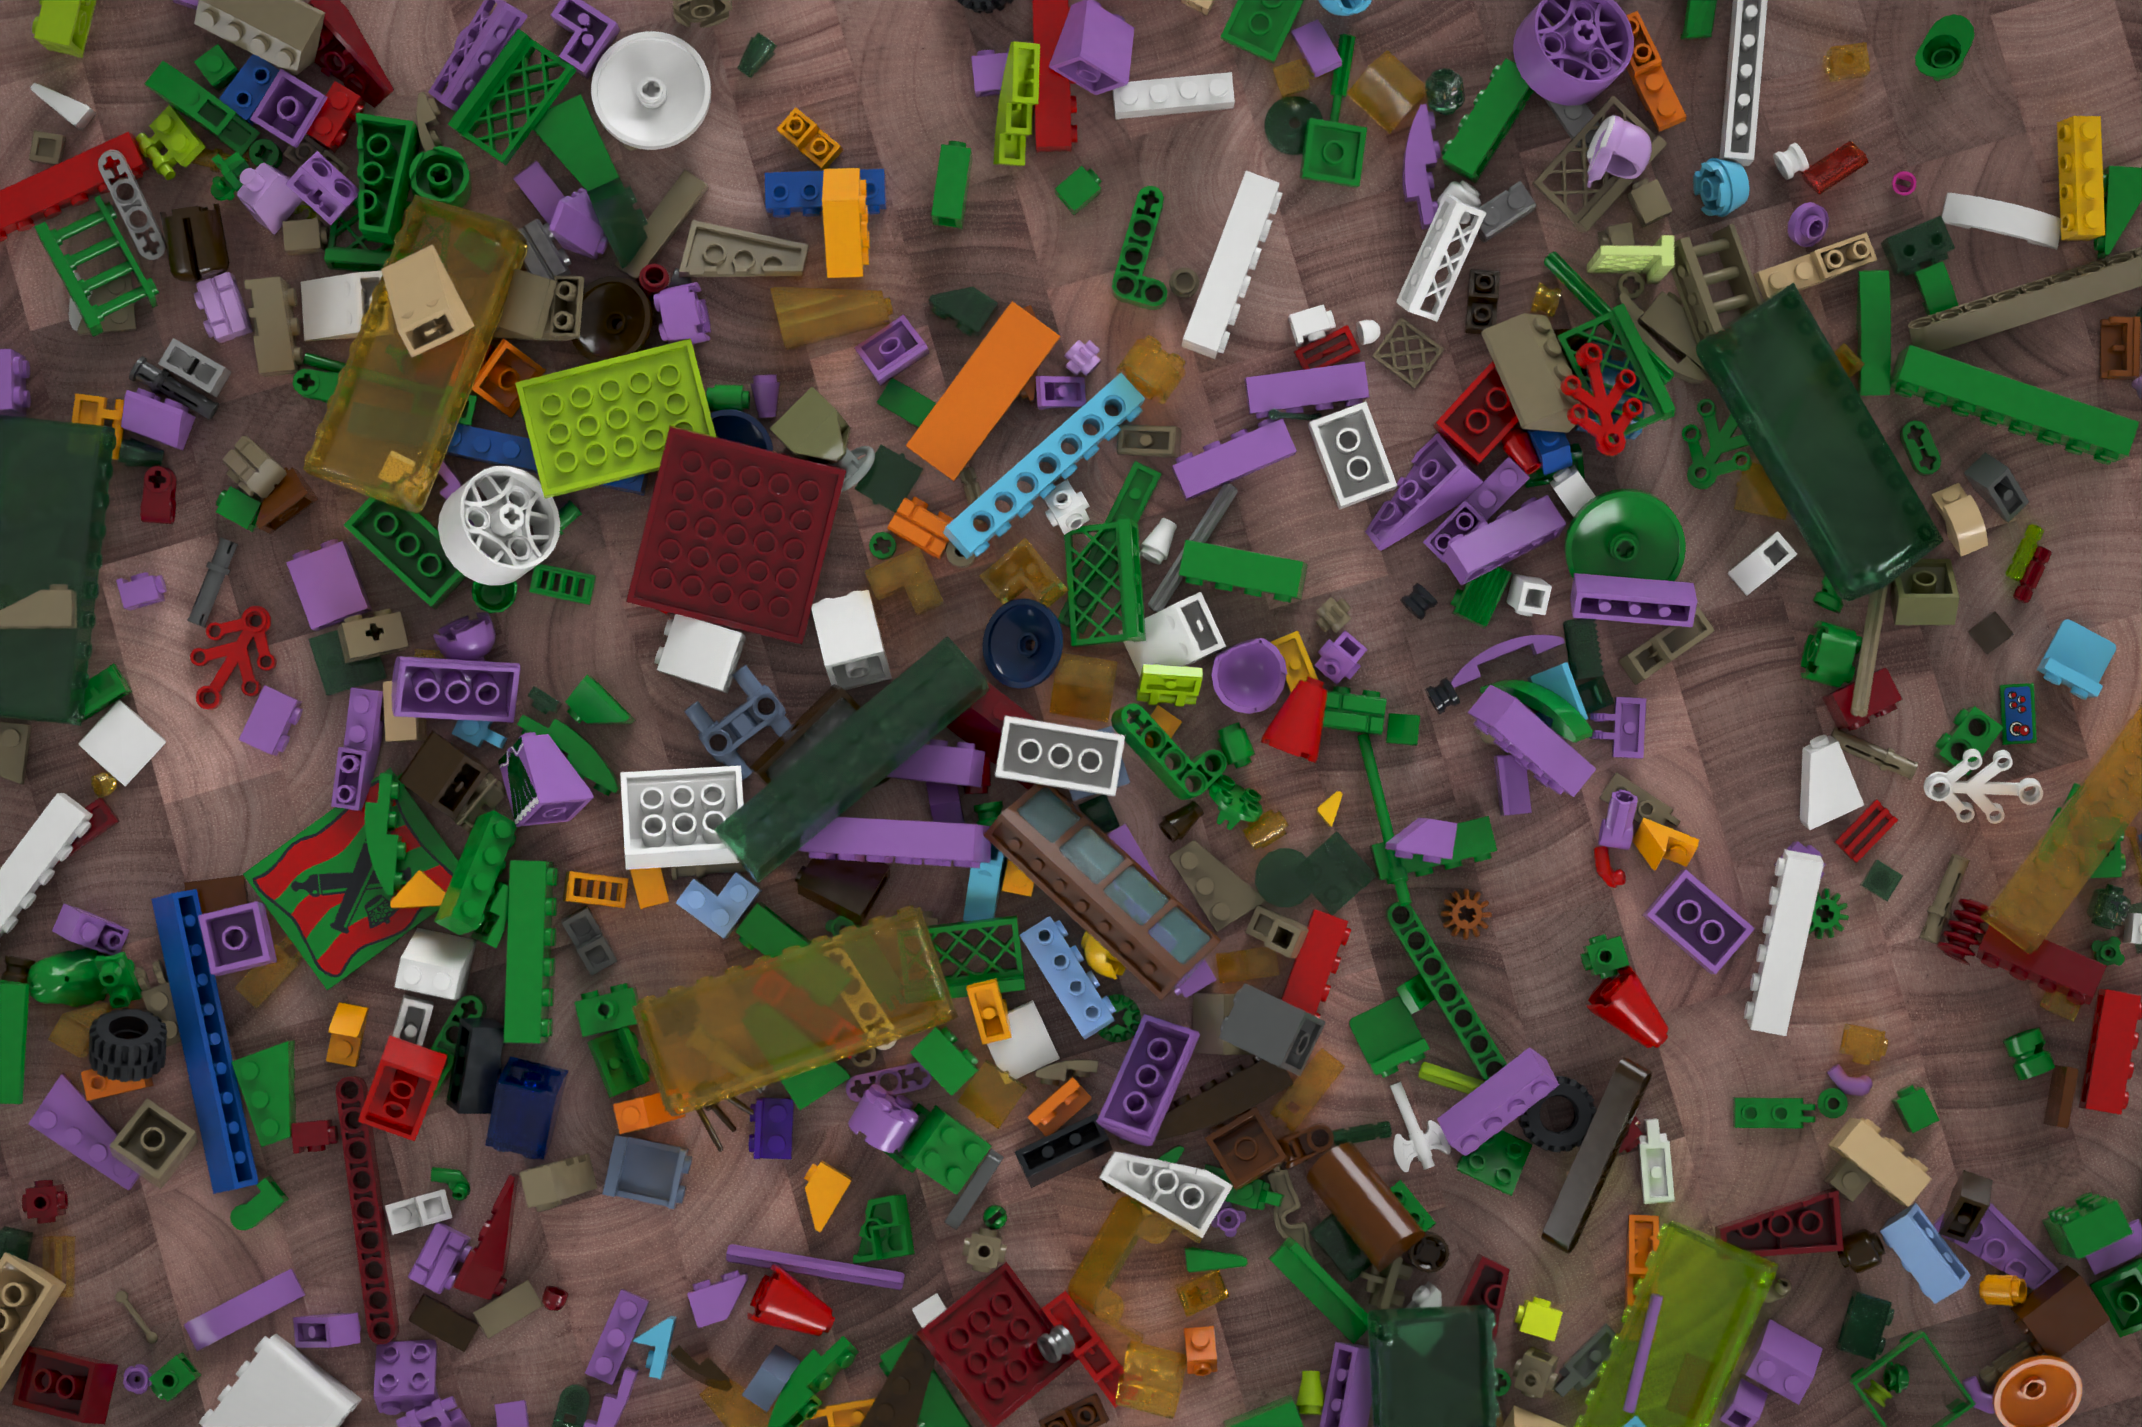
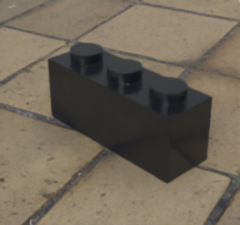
M460 1018L446 1104L458 1114H491L493 1103H495L497 1098V1078L502 1069V1048L506 1044L504 1043V1026L494 1018Z
M1097 1113L1015 1151L1018 1162L1031 1188L1113 1150L1104 1128L1097 1123Z

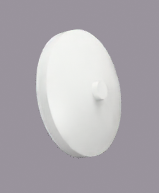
M647 31L624 37L603 54L593 73L591 96L598 119L613 137L631 147L657 150L668 148L684 141L699 128L709 110L711 83L704 61L691 45L671 34Z

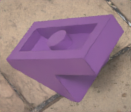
M1036 377L1037 406L1039 410L1081 408L1086 404L1084 377Z

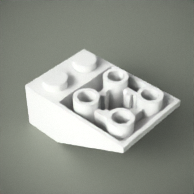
M382 271L357 272L301 282L304 341L394 335L393 311Z
M1201 592L1145 618L1146 641L1123 642L1139 677L1143 664L1188 666L1226 648Z

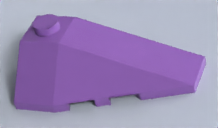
M579 188L577 192L572 193L571 197L566 196L559 200L549 230L564 249L597 260L599 253L604 254L609 238L605 237L607 232L587 190Z

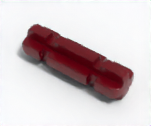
M2042 546L2035 548L2031 556L2033 560L2029 561L2020 580L2021 585L2017 586L2013 594L2016 600L2022 603L2030 601L2034 593L2032 589H2036L2045 569L2044 564L2048 563L2052 552Z

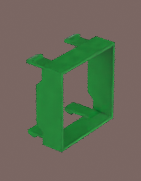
M1921 1330L1914 1334L1910 1332L1899 1340L1900 1344L1880 1359L1866 1369L1861 1367L1850 1375L1852 1378L1849 1380L1850 1384L1880 1427H1887V1425L1857 1384L1920 1338L1924 1340L1930 1352L1967 1400L1964 1402L1957 1398L1948 1404L1946 1408L1951 1413L1932 1427H1945L1976 1405L1928 1336Z

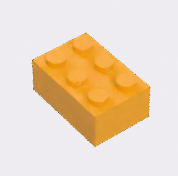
M860 168L824 169L822 207L827 278L863 277L864 265H869L870 234L867 226L866 180H861Z

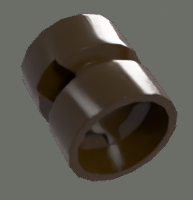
M1427 1231L1425 1232L1427 1235L1409 1248L1407 1253L1408 1258L1416 1268L1423 1272L1433 1273L1444 1268L1450 1253L1448 1245L1442 1237L1435 1232Z

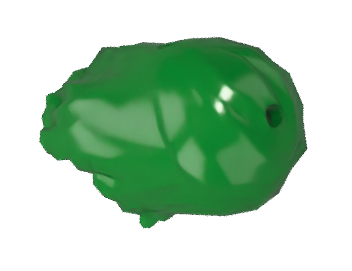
M84 948L61 952L38 961L31 966L27 976V984H30V996L40 1003L64 1004L77 1008L84 1004L91 1005L96 1001H104L108 991L105 985L101 984L98 977L99 971L94 961L96 956L105 955L98 953L97 950Z

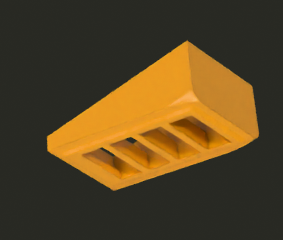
M567 871L563 901L625 908L629 878ZM576 879H581L579 896H574ZM588 880L593 881L591 898L586 897ZM600 882H605L603 899H598ZM612 883L618 884L616 901L610 900Z

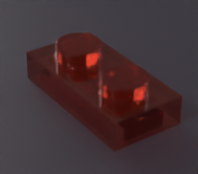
M1850 140L1810 166L1809 169L1801 172L1803 180L1820 195L1868 164L1869 161L1866 154Z

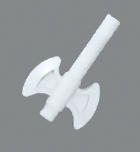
M1401 1081L1390 1085L1410 1134L1408 1135L1410 1138L1408 1141L1400 1134H1396L1394 1137L1393 1153L1397 1164L1403 1172H1408L1411 1161L1417 1156L1424 1170L1435 1166L1432 1159V1149L1440 1150L1445 1154H1450L1451 1147L1442 1128L1434 1121L1429 1120L1427 1122V1131L1424 1134L1420 1130Z

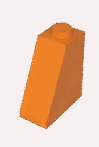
M679 1087L613 1104L620 1134L686 1117Z

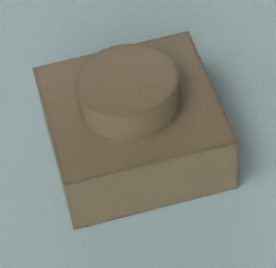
M34 131L29 160L48 165L61 163L66 137L59 134Z

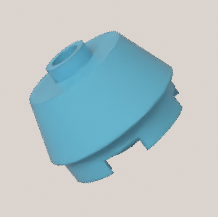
M1710 158L1707 162L1701 163L1700 171L1694 173V194L1701 196L1702 202L1705 205L1701 210L1706 215L1724 217L1747 201L1749 196V180L1745 169L1740 163Z

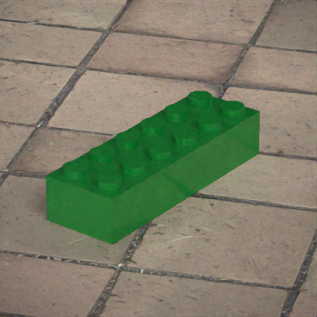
M510 860L504 1043L548 1042L549 1036H553V1018H548L549 1007L554 1006V988H549L550 977L555 975V958H550L551 946L556 945V928H551L552 916L557 915V898H552L553 886L558 885V868H553L554 862Z

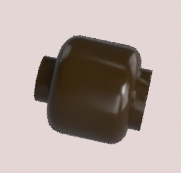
M1867 1229L1859 1230L1844 1237V1251H1838L1839 1259L1844 1268L1850 1266L1855 1273H1862L1880 1265L1882 1255L1885 1254V1249L1877 1233H1871Z

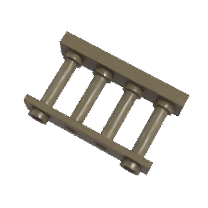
M1734 224L1712 234L1714 241L1692 246L1689 237L1681 238L1674 242V267L1671 269V273L1703 360L1730 350L1728 345L1730 341L1749 336L1751 344L1755 345L1774 336L1771 323L1767 317ZM1718 252L1724 269L1703 274L1697 258ZM1728 280L1734 297L1713 303L1707 286ZM1739 308L1744 325L1723 331L1717 314Z

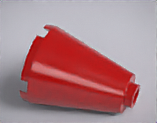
M1309 676L1306 682L1299 680L1262 735L1260 742L1316 763L1319 755L1328 690L1323 689L1324 682Z
M1631 966L1621 967L1617 970L1620 975L1613 980L1610 977L1605 978L1595 988L1588 999L1592 1005H1587V1008L1593 1014L1644 1047L1658 1048L1667 1040L1669 1028L1636 971Z
M775 1264L772 1265L769 1269L774 1272L770 1277L767 1275L763 1276L753 1295L750 1306L755 1309L753 1315L747 1314L748 1320L814 1336H821L823 1332L828 1333L835 1321V1317L832 1316L833 1310L781 1267Z

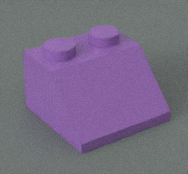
M280 69L250 120L297 148L328 97L283 69Z
M1768 1319L1740 1372L1799 1405L1814 1378L1823 1348Z

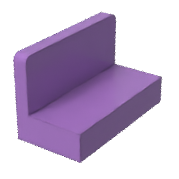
M1512 754L1494 756L1501 816L1532 813L1527 770L1514 761L1515 756Z

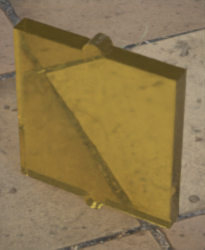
M1752 462L1748 470L1741 472L1740 481L1736 483L1738 491L1734 509L1786 520L1789 501L1794 497L1791 492L1796 472Z
M985 1060L957 1102L975 1113L976 1118L981 1117L999 1129L1027 1087L1011 1077L1009 1071H1002Z

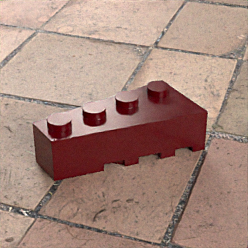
M1834 1188L1827 1189L1715 1226L1717 1257L1721 1259L1844 1251L1839 1190Z
M1478 1253L1444 1324L1443 1335L1437 1340L1427 1363L1431 1367L1485 1392L1510 1269Z

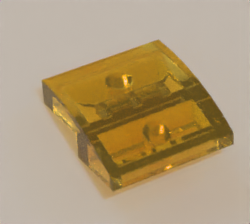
M1131 1340L1127 1344L1124 1370L1119 1376L1115 1404L1173 1419L1183 1385L1187 1364L1186 1355Z

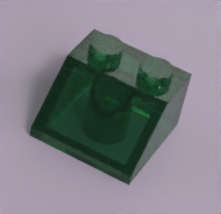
M620 177L588 191L587 194L600 225L623 269L630 264L648 238L643 227L648 222L642 209L635 210L633 206L638 201L631 186L624 187Z

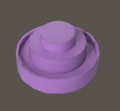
M1812 202L1804 203L1797 207L1788 222L1787 231L1789 238L1794 243L1803 247L1815 245L1823 238L1829 224L1828 213L1822 206Z

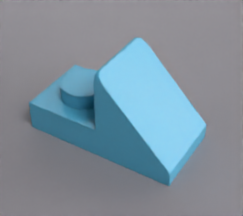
M670 1316L632 1340L636 1343L655 1347V1351L649 1350L646 1361V1368L650 1369L649 1377L661 1379L664 1376L677 1317Z

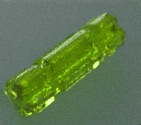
M2034 524L2027 527L2024 533L2026 537L2021 540L2012 558L2013 564H2010L2006 571L2007 577L2015 581H2020L2026 571L2024 568L2029 565L2038 546L2036 543L2041 540L2044 529Z

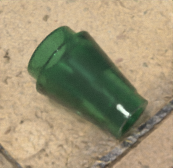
M759 32L755 37L751 36L737 69L752 78L776 54L774 50L778 45Z
M132 437L130 440L122 439L118 462L125 463V467L162 466L164 450Z

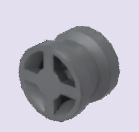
M1057 1325L1051 1329L1050 1334H1043L1038 1337L1037 1346L1047 1361L1055 1363L1061 1359L1062 1354H1069L1075 1349V1342L1065 1327Z

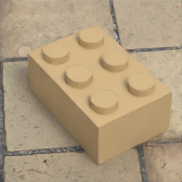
M1850 1117L1828 1146L1841 1157L1849 1159L1871 1177V1182L1896 1203L1909 1207L1932 1179L1926 1174L1928 1168L1916 1158L1912 1159L1909 1156L1906 1158L1902 1154L1905 1149L1892 1138H1882L1879 1135L1881 1129L1869 1119Z

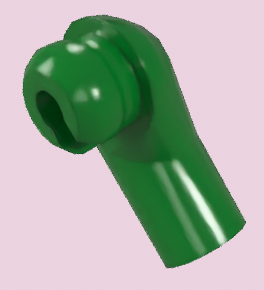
M432 1167L431 1182L447 1183L453 1192L452 1197L455 1200L462 1201L467 1198L471 1188L460 1170Z

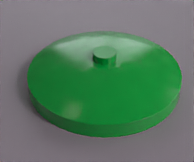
M1637 489L1611 490L1588 501L1572 519L1564 544L1565 561L1572 578H1574V573L1675 581L1682 569L1686 552L1682 526L1671 508L1658 497Z

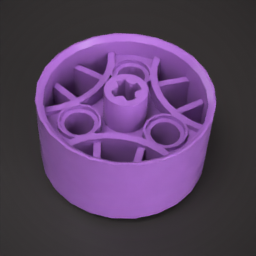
M1541 0L1517 28L1513 43L1516 66L1529 87L1541 97L1553 103L1566 106L1582 105L1598 97L1625 70L1630 63L1634 51V36L1631 24L1624 11L1614 0ZM1544 16L1551 20L1555 25L1552 26Z

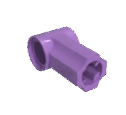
M1619 790L1612 792L1606 819H1603L1601 822L1598 845L1625 850L1630 849L1633 835L1632 823L1638 802L1637 796L1631 794L1630 791Z

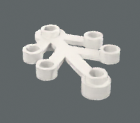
M1976 749L1965 751L1963 761L1947 773H1932L1924 781L1926 795L1935 801H1945L1954 810L1957 819L1964 823L1970 822L1974 818V809L1970 803L1961 802L1955 793H1966L1985 813L1987 820L1993 824L2000 823L2004 819L2005 814L2002 806L1998 803H1992L1985 794L2017 795L2021 802L2027 805L2036 804L2043 797L2042 787L2039 781L2034 778H2025L2020 783L1988 782L2001 771L2011 768L2013 761L2010 753L2006 750L1997 751L1993 755V762L1968 781H1960L1958 779L1970 769L1975 770L1982 765L1981 754ZM1970 757H1977L1976 761L1968 762ZM2007 758L2005 763H1998L1999 759ZM1937 783H1943L1941 787H1934ZM2034 786L2030 791L2024 790L2027 787ZM1962 810H1969V813L1966 815L1960 814ZM1993 811H1999V814L1996 816L1990 815Z

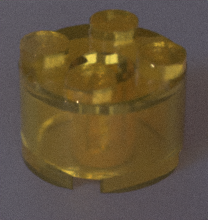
M1147 335L1145 339L1136 340L1116 368L1118 374L1123 371L1127 375L1126 378L1144 397L1152 400L1156 396L1161 398L1158 402L1159 404H1165L1186 375L1183 368L1186 362L1175 353L1169 354L1161 348L1162 344L1157 339Z

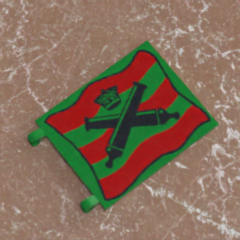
M389 768V769H387L385 772H383V773H386V774H393V775H395V773L393 772V770H392L391 768ZM402 773L398 777L396 776L395 781H399L398 779L400 778ZM380 775L371 781L365 802H378ZM400 782L398 800H393L392 810L397 812L396 829H391L390 834L399 835L402 837V842H406L405 860H400L399 872H403V887L421 870L446 892L459 861L406 790V786ZM365 803L361 811L338 807L333 808L243 873L244 877L327 991L429 918L440 908V906L391 908L390 902L395 896H389L384 891L377 878L368 852L365 833Z

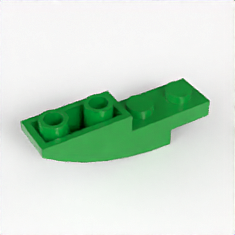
M164 61L160 63L144 84L192 122L195 121L234 152L238 151L242 156L260 134L259 131L240 118L225 103Z
M522 714L517 723L518 726L523 728L522 735L530 732H535L536 735L548 734L563 754L565 752L569 754L567 760L583 781L585 777L594 781L596 784L593 788L607 796L611 792L619 795L621 787L614 773L599 752L585 738L558 719L554 718L551 726L548 728Z
M380 773L378 802H365V833L368 852L377 878L387 895L396 896L397 890H401L403 887V872H399L400 860H405L406 842H402L401 836L390 834L391 829H396L397 812L392 810L393 800H398L400 782L395 781L396 776L393 774Z
M842 1336L822 1356L813 1349L798 1365L783 1387L774 1405L768 1427H798L805 1420L811 1419L818 1412V1407L823 1403L816 1394L826 1389L838 1372L848 1368L854 1362L855 1356L859 1351L853 1344Z

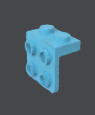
M2066 619L2061 622L2037 671L2043 673V678L2055 685L2063 684L2071 688L2070 692L2081 699L2086 700L2087 698L2098 697L2103 685L2099 684V681L2116 651V645L2074 621Z

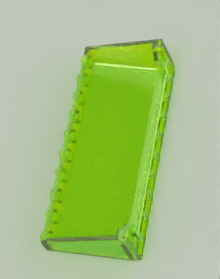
M1675 1220L1669 1221L1668 1224L1664 1223L1657 1236V1239L1660 1240L1657 1251L1652 1250L1645 1263V1267L1649 1268L1644 1279L1640 1278L1634 1288L1633 1294L1636 1295V1299L1632 1306H1627L1622 1315L1621 1322L1625 1323L1620 1334L1616 1333L1609 1345V1349L1612 1350L1611 1356L1608 1361L1604 1360L1598 1370L1597 1377L1600 1378L1597 1388L1592 1387L1587 1395L1585 1404L1589 1406L1584 1416L1580 1415L1574 1427H1623L1635 1416H1638L1647 1427H1709L1773 1283L1779 1265ZM1651 1293L1662 1295L1663 1300L1635 1413H1629L1623 1410Z

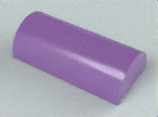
M397 656L392 678L393 715L398 717L514 723L521 666L519 663Z
M1144 1014L1100 1112L1097 1123L1108 1132L1126 1141L1138 1145L1151 1146L1198 1042L1199 1032Z

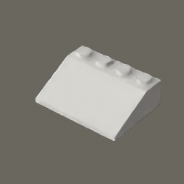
M741 766L620 772L626 870L747 862Z

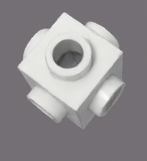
M1068 479L1056 485V488L1044 498L1048 510L1045 511L1048 520L1053 527L1059 525L1064 535L1080 528L1090 520L1085 510L1090 507L1081 491L1075 493Z

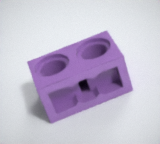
M318 151L302 164L286 183L291 190L330 225L358 198L359 189Z

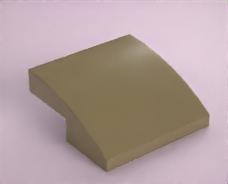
M514 269L499 327L542 339L558 281Z

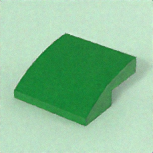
M495 881L493 886L495 887V893L485 906L483 912L485 915L481 926L473 931L471 937L497 948L508 917L509 886Z

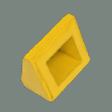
M1336 791L1316 808L1318 815L1329 827L1333 825L1343 795L1341 791Z

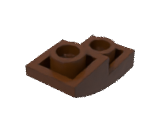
M1094 1393L1042 1418L1038 1422L1041 1427H1098L1107 1423L1109 1417L1098 1394Z

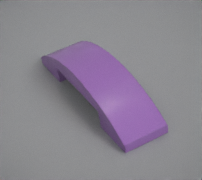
M1530 635L1504 641L1490 647L1470 660L1459 670L1450 683L1453 688L1476 680L1481 677L1478 665L1530 645L1535 656L1564 644L1563 637L1553 635Z
M291 1268L185 1323L184 1326L196 1350L199 1351L305 1296V1293Z

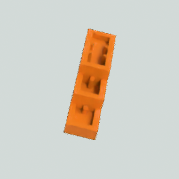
M1628 1215L1624 1341H1640L1651 1293L1658 1294L1659 1216ZM1656 1328L1652 1342L1656 1340Z

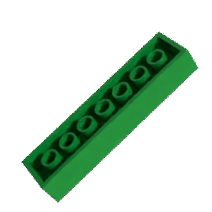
M1912 345L1907 346L1898 353L1891 374L1890 387L1894 388V393L1899 396L1911 398L1912 395L1923 398L1922 402L1926 405L1938 408L1940 405L1952 408L1951 412L1956 415L1968 417L1971 414L1980 417L1979 422L1996 427L1998 423L2007 426V431L2012 434L2025 436L2028 433L2036 436V441L2050 446L2057 443L2065 446L2064 450L2069 453L2082 455L2084 452L2093 455L2094 461L2106 465L2129 456L2139 422Z

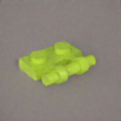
M171 105L149 125L155 133L151 138H148L145 133H140L136 136L141 153L151 159L153 162L152 167L158 174L163 175L166 180H171L175 177L176 172L173 170V167L177 163L186 168L206 148L178 110ZM163 146L168 149L165 155L159 152Z
M1143 664L1139 679V689L1136 690V701L1147 702L1148 705H1157L1158 702L1174 703L1175 707H1184V704L1196 705L1203 679V668Z

